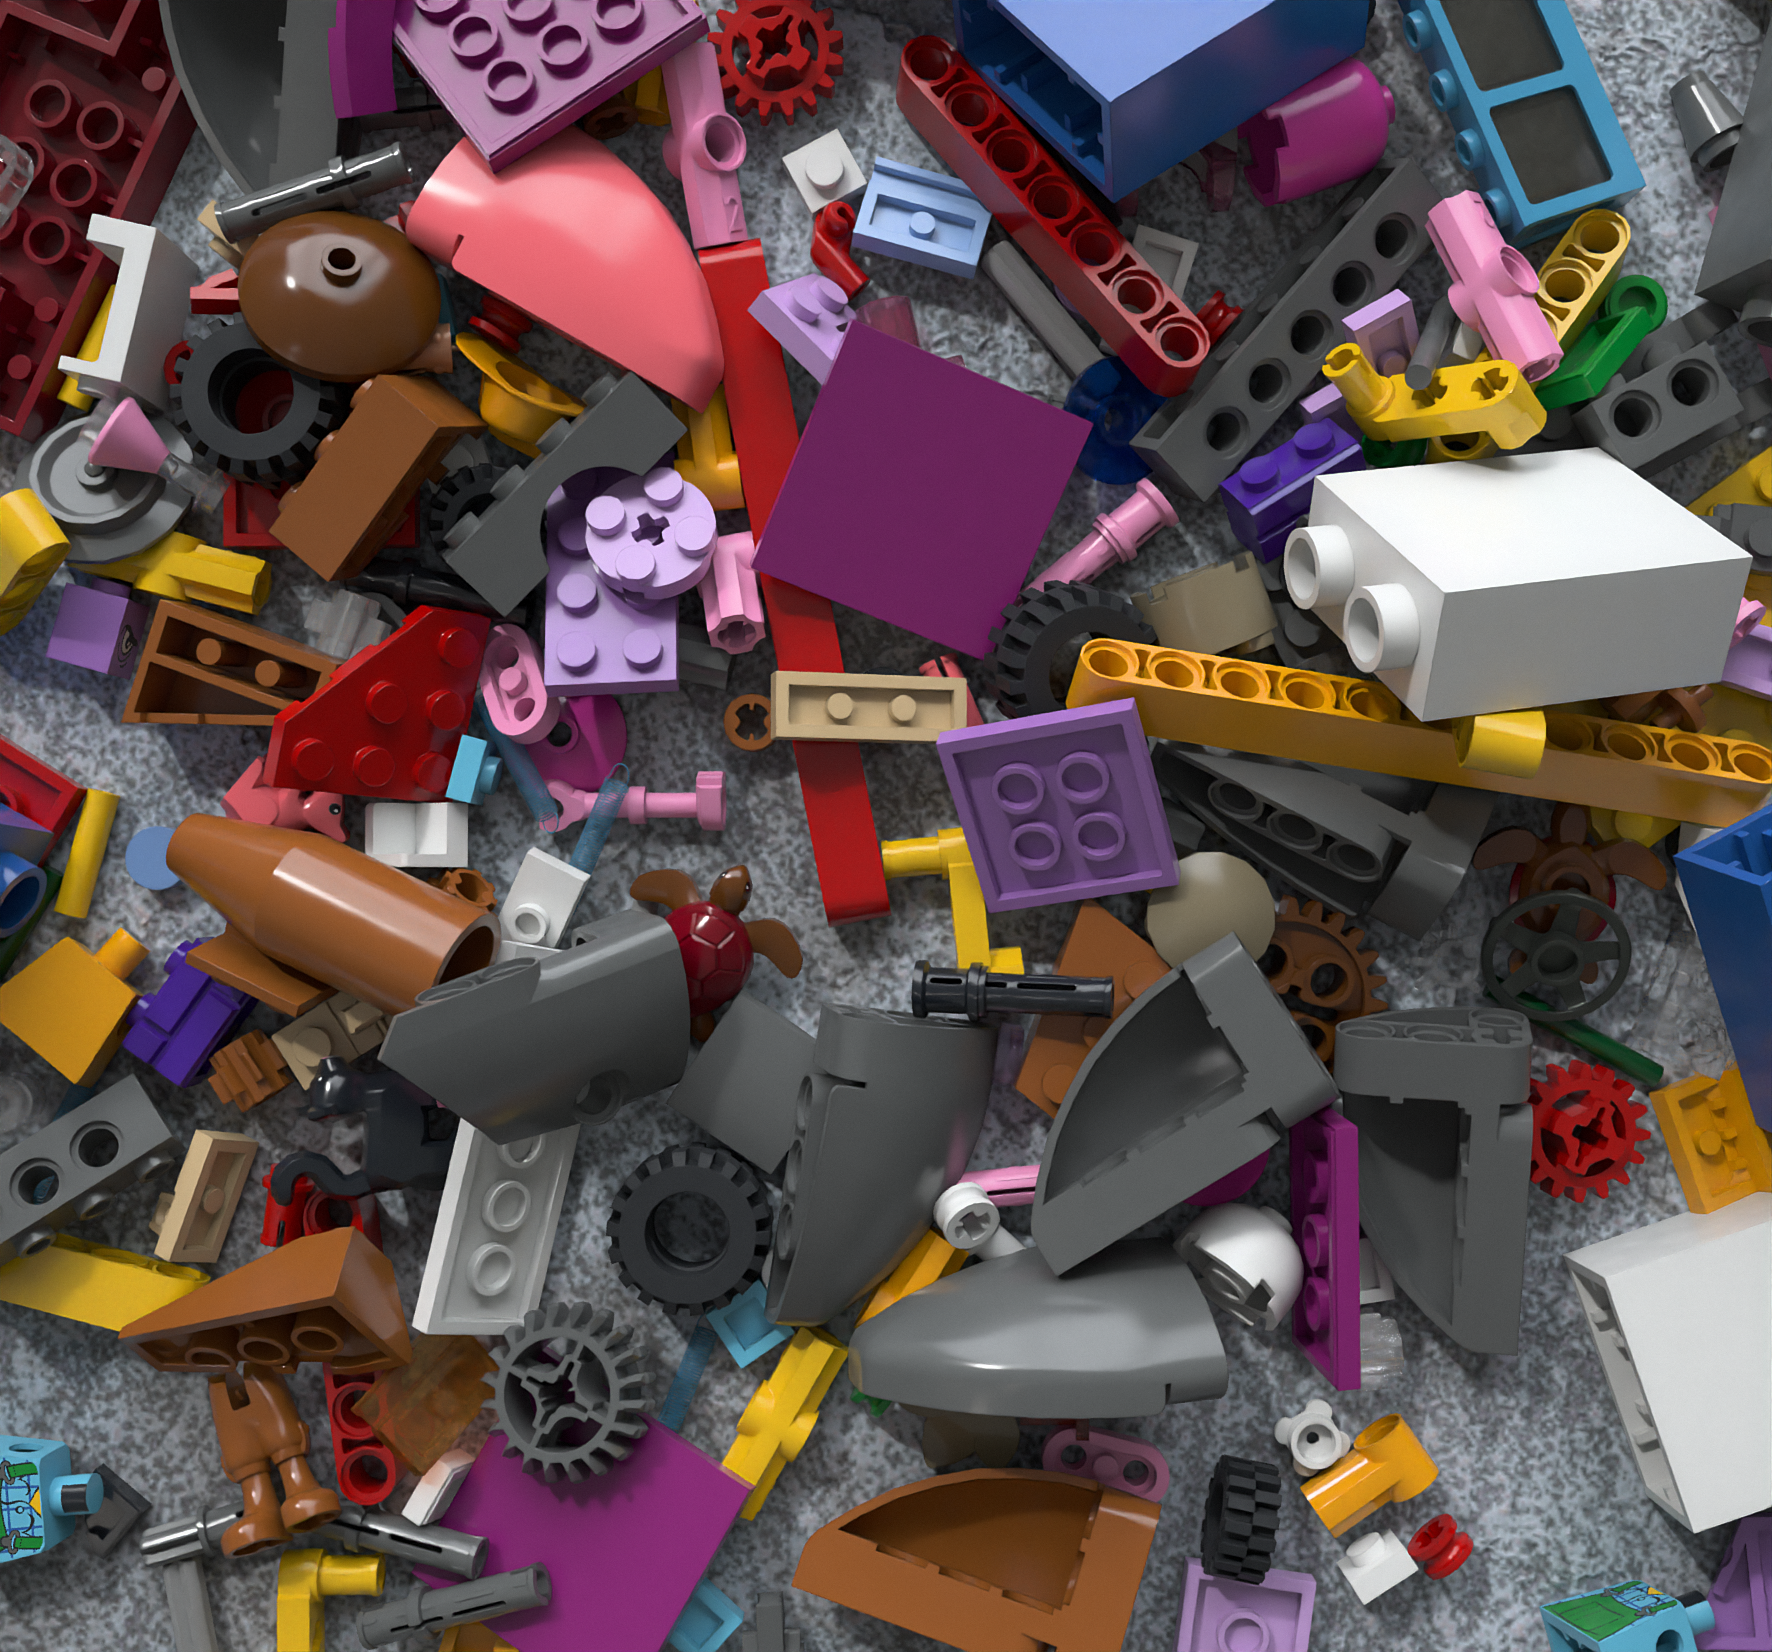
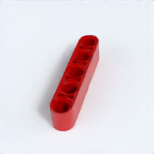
M322 1190L317 1191L311 1196L304 1208L303 1223L305 1236L332 1231L339 1227H349L341 1226L331 1218L329 1213L331 1198ZM370 1194L355 1201H347L353 1211V1221L350 1227L355 1226L360 1232L364 1233L369 1241L384 1254L375 1195ZM322 1362L337 1479L340 1489L350 1501L359 1505H373L382 1502L406 1476L410 1467L411 1453L399 1367L356 1375L333 1374L330 1368L331 1363ZM356 1390H365L376 1398L379 1405V1414L377 1416H367L359 1411L354 1402V1392ZM364 1455H374L383 1461L388 1471L386 1479H375L368 1475L362 1464Z

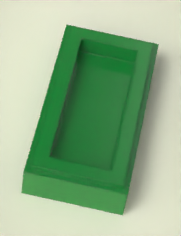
M1636 306L1593 321L1586 327L1560 359V367L1545 377L1535 388L1534 395L1545 411L1597 396L1653 327L1654 323L1645 307Z

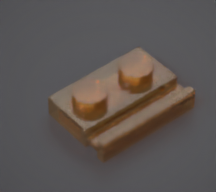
M421 1332L411 1343L413 1355L410 1365L387 1369L350 1409L356 1416H361L371 1426L372 1433L414 1476H425L482 1411L480 1406L483 1404V1401L495 1396V1388L488 1387L480 1379L484 1377L485 1373L499 1371L500 1367L488 1355L489 1353L472 1335L425 1334Z

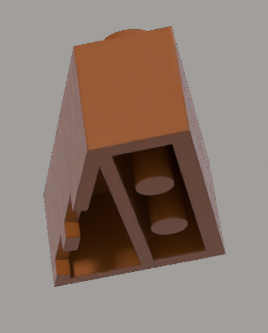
M378 375L376 378H370L363 383L351 399L350 407L353 411L343 426L328 434L318 445L314 453V459L317 463L304 481L294 484L280 500L278 510L281 514L269 532L327 582L357 577L410 517L403 510L424 481L428 478L437 486L450 472L441 463L465 434H469L477 441L490 426L435 378L428 376Z
M1092 898L1076 901L1071 921L1061 948L1058 950L1051 975L1080 977L1114 976L1115 999L1113 1018L1035 1014L1011 1079L1012 1084L1019 1092L1054 1120L1067 1090L1086 1056L1118 1016L1146 988L1172 970L1152 946Z

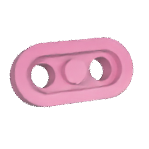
M502 624L488 631L478 680L492 723L496 729L517 743L532 744L546 737L554 728L560 712L558 697H548L544 686L545 659L539 643L520 627L513 624ZM519 657L516 665L514 667H510L512 662Z
M1067 1422L1053 1428L1047 1434L1042 1444L1041 1460L1046 1471L1064 1472L1096 1480L1154 1502L1161 1500L1168 1489L1170 1480L1168 1465L1161 1451L1153 1443L1145 1439L1083 1423ZM1073 1444L1081 1446L1084 1449V1455L1080 1461L1067 1463L1061 1458L1062 1451L1067 1446ZM1134 1460L1143 1462L1146 1468L1141 1477L1130 1479L1123 1475L1124 1467L1129 1462Z

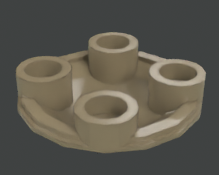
M1194 852L1179 860L1178 863L1181 870L1179 885L1154 888L1147 902L1144 929L1147 936L1152 940L1157 954L1173 969L1234 931L1254 960L1257 961L1266 952L1275 930V903L1265 879L1248 862L1224 852Z

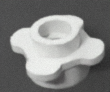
M1321 1399L1310 1400L1306 1404L1305 1411L1293 1418H1280L1274 1427L1275 1438L1279 1443L1287 1445L1293 1455L1292 1466L1302 1476L1315 1475L1318 1469L1332 1465L1338 1458L1346 1456L1350 1450V1438L1345 1432L1339 1431L1331 1419L1332 1408ZM1310 1432H1315L1318 1435V1439L1314 1443L1307 1442L1306 1438Z

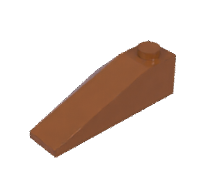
M355 1226L339 1227L332 1231L300 1237L123 1326L118 1336V1340L159 1372L233 1373L239 1361H252L262 1365H272L271 1367L275 1373L296 1374L299 1362L331 1363L330 1368L333 1374L356 1375L410 1365L413 1355L392 1261Z

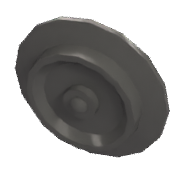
M106 407L72 416L40 436L18 464L11 492L24 488L35 491L72 545L69 554L64 560L65 562L106 565L140 555L170 535L192 506L199 474L192 448L170 421L142 410L170 451L156 474L89 463V452L103 427L115 411Z

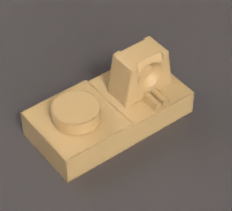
M339 992L273 1034L271 1038L306 1091L309 1089L311 1080L316 1075L320 1059L337 1055L342 1056L348 1064L354 1062L384 1042L393 1016L344 992Z
M208 1130L195 1131L174 1189L175 1192L162 1191L160 1193L152 1221L149 1222V1228L160 1236L154 1254L168 1262L216 1263L260 1142L242 1133Z

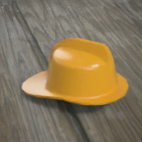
M461 332L456 335V344L472 363L483 371L478 398L481 418L490 425L488 427L490 433L502 443L536 459L542 453L535 446L541 436L559 419L564 418L569 423L572 417H577L588 406L579 398L554 386L523 360L495 342L468 332Z

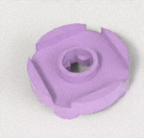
M659 467L649 473H645L643 476L634 475L625 478L609 487L601 496L593 499L586 508L587 528L585 538L590 559L599 577L612 589L624 593L623 588L632 592H643L645 599L669 598L681 594L696 585L711 566L709 559L715 551V545L717 547L718 540L716 519L712 506L697 487L682 480L681 475L671 468ZM648 526H661L665 528L662 531L663 542L659 545L653 546L648 539L637 542L635 538L641 534L642 529Z

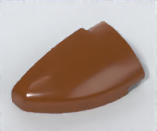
M977 1468L934 1476L887 1491L852 1508L819 1528L804 1545L791 1586L967 1652H1048L1050 1644L1056 1646L1054 1652H1120L1158 1524L1162 1504L1108 1486L1096 1480L1056 1471L1026 1468Z

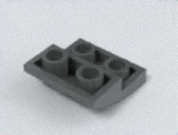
M742 989L666 1101V1104L771 1175L790 1147L797 1095L802 1077L806 1072L832 1074L813 1063L816 1038Z

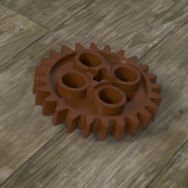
M1283 894L1278 911H1275V930L1269 942L1275 950V961L1272 967L1264 972L1277 993L1286 994L1288 991L1304 1002L1334 1010V1017L1328 1020L1285 1004L1299 1026L1305 1024L1312 1025L1314 1035L1311 1045L1328 1072L1332 1073L1334 1070L1335 1027L1343 1021L1370 1015V1012L1388 1009L1387 1002L1372 996L1371 993L1372 989L1385 984L1387 977L1378 972L1366 970L1367 967L1378 959L1379 954L1371 948L1356 950L1366 933L1355 926L1341 932L1346 915L1341 912L1334 913L1330 911L1322 919L1323 904L1310 898L1299 914L1297 898ZM1331 963L1334 970L1332 984L1323 992L1313 993L1310 985L1313 972L1320 965Z

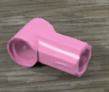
M752 530L719 536L717 547L715 545V551L709 559L711 566L705 576L696 584L699 596L703 598L711 647L722 648L730 655L752 651L754 645L760 639L766 637L762 602L758 592V588L762 587L760 572L751 568L749 564L755 551Z

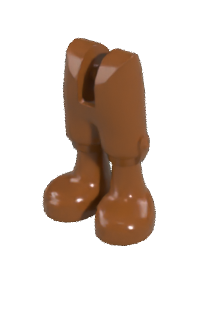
M252 1361L244 1362L243 1378L236 1370L233 1373H217L208 1377L212 1418L222 1452L220 1457L221 1467L232 1482L241 1485L244 1503L242 1519L227 1528L221 1537V1548L226 1559L249 1556L280 1546L293 1540V1533L314 1531L332 1522L342 1514L339 1496L334 1490L322 1488L306 1461L311 1449L310 1428L300 1417L284 1375L275 1373L271 1367L272 1365H262ZM271 1460L279 1469L285 1489L286 1501L282 1505H280L270 1477L272 1472Z

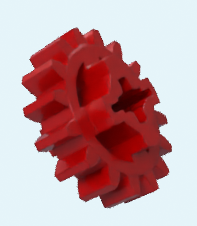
M735 0L737 11L734 14L719 9L716 13L718 27L722 32L708 33L707 42H712L715 46L724 100L737 95L735 107L738 116L743 118L752 108H756L759 110L761 126L769 125L773 113H782L787 126L794 125L795 109L802 107L806 113L813 117L818 114L815 98L817 94L829 99L834 97L835 83L830 76L843 75L844 59L836 53L843 50L844 45L842 31H830L834 26V12L830 7L815 13L816 0ZM808 32L812 35L818 48L817 61L811 59V52L803 47L806 43L805 36ZM736 47L741 50L742 57L749 60L745 65L746 73L743 77L734 63ZM781 49H787L786 57L779 54ZM765 52L773 55L770 60H765Z
M1571 1060L1567 1073L1560 1066L1553 1063L1546 1065L1548 1081L1542 1083L1530 1077L1529 1092L1531 1095L1527 1101L1522 1102L1531 1104L1533 1110L1530 1182L1534 1184L1540 1182V1190L1552 1197L1558 1198L1564 1193L1565 1197L1576 1203H1583L1587 1189L1590 1193L1605 1199L1609 1197L1607 1181L1614 1179L1624 1185L1631 1182L1630 1178L1623 1169L1627 1162L1643 1164L1646 1159L1634 1150L1636 1141H1644L1651 1138V1132L1636 1126L1635 1122L1636 1119L1641 1118L1648 1112L1647 1107L1634 1100H1628L1632 1096L1635 1087L1631 1083L1619 1078L1614 1080L1615 1071L1597 1064L1591 1070L1590 1064L1580 1060ZM1564 1095H1566V1097H1565L1564 1099H1561V1100L1557 1101L1559 1098H1561V1097H1563ZM1578 1124L1582 1126V1130L1579 1136L1575 1137L1572 1135V1132ZM1541 1135H1542L1543 1140H1544V1145H1543V1147H1542V1144H1541Z

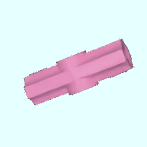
M712 42L692 43L661 64L672 127L665 134L662 143V154L670 173L683 184L694 249L698 250L748 240L736 171L744 162L747 151L746 138L742 127L735 118L726 113L715 46Z
M1465 190L1459 195L1443 199L1428 212L1429 220L1425 227L1454 282L1448 289V298L1453 310L1465 325L1481 334L1493 360H1508L1514 363L1528 384L1543 380L1560 367L1559 361L1564 356V353L1533 296L1539 289V280L1534 269L1520 252L1505 243L1479 193Z

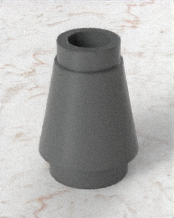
M1705 71L1691 73L1678 81L1670 89L1669 94L1674 102L1673 105L1690 161L1692 163H1700L1704 172H1712L1731 163L1734 148L1739 139V130L1743 124V116L1718 87L1709 80Z

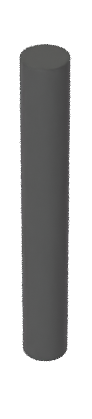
M1448 295L1441 296L1436 300L1405 372V382L1414 390L1425 389L1431 383L1457 317L1450 304Z

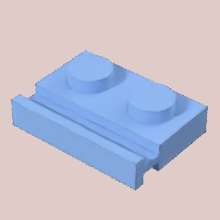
M877 156L871 180H869L853 231L852 246L973 280L992 213L961 179Z

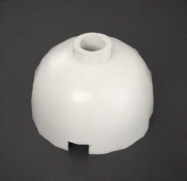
M1218 1204L1200 1213L1189 1223L1173 1244V1248L1183 1258L1185 1263L1190 1261L1205 1277L1196 1280L1202 1293L1221 1309L1252 1327L1261 1317L1266 1319L1265 1330L1273 1331L1292 1307L1302 1289L1304 1267L1299 1247L1290 1236L1293 1230L1292 1226L1285 1217L1268 1206H1261L1258 1210L1246 1204Z

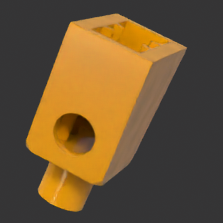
M122 927L109 938L96 954L82 943L66 937L0 987V1022L72 1083L91 1088L98 1081L132 1028L126 1024L127 1016L144 995L125 979L151 951Z

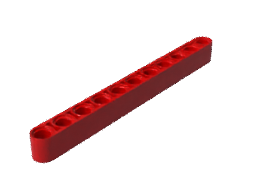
M760 238L698 249L701 271L707 283L719 328L724 356L722 380L755 549L800 442L781 344L747 311L763 290L770 288ZM760 572L778 670L845 673L831 600ZM792 740L829 928L892 916L858 742Z

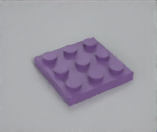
M1134 697L940 732L936 747L989 913L1179 885L1181 870Z

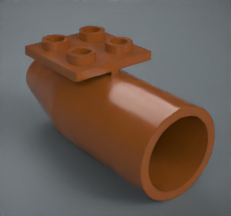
M194 813L177 827L167 847V868L227 921L225 932L188 951L185 963L210 975L215 982L221 985L235 987L265 1002L271 1010L278 1013L289 1014L296 1018L341 991L394 1017V1015L416 1008L414 998L421 992L495 965L501 941V925L496 915L326 835L216 815Z

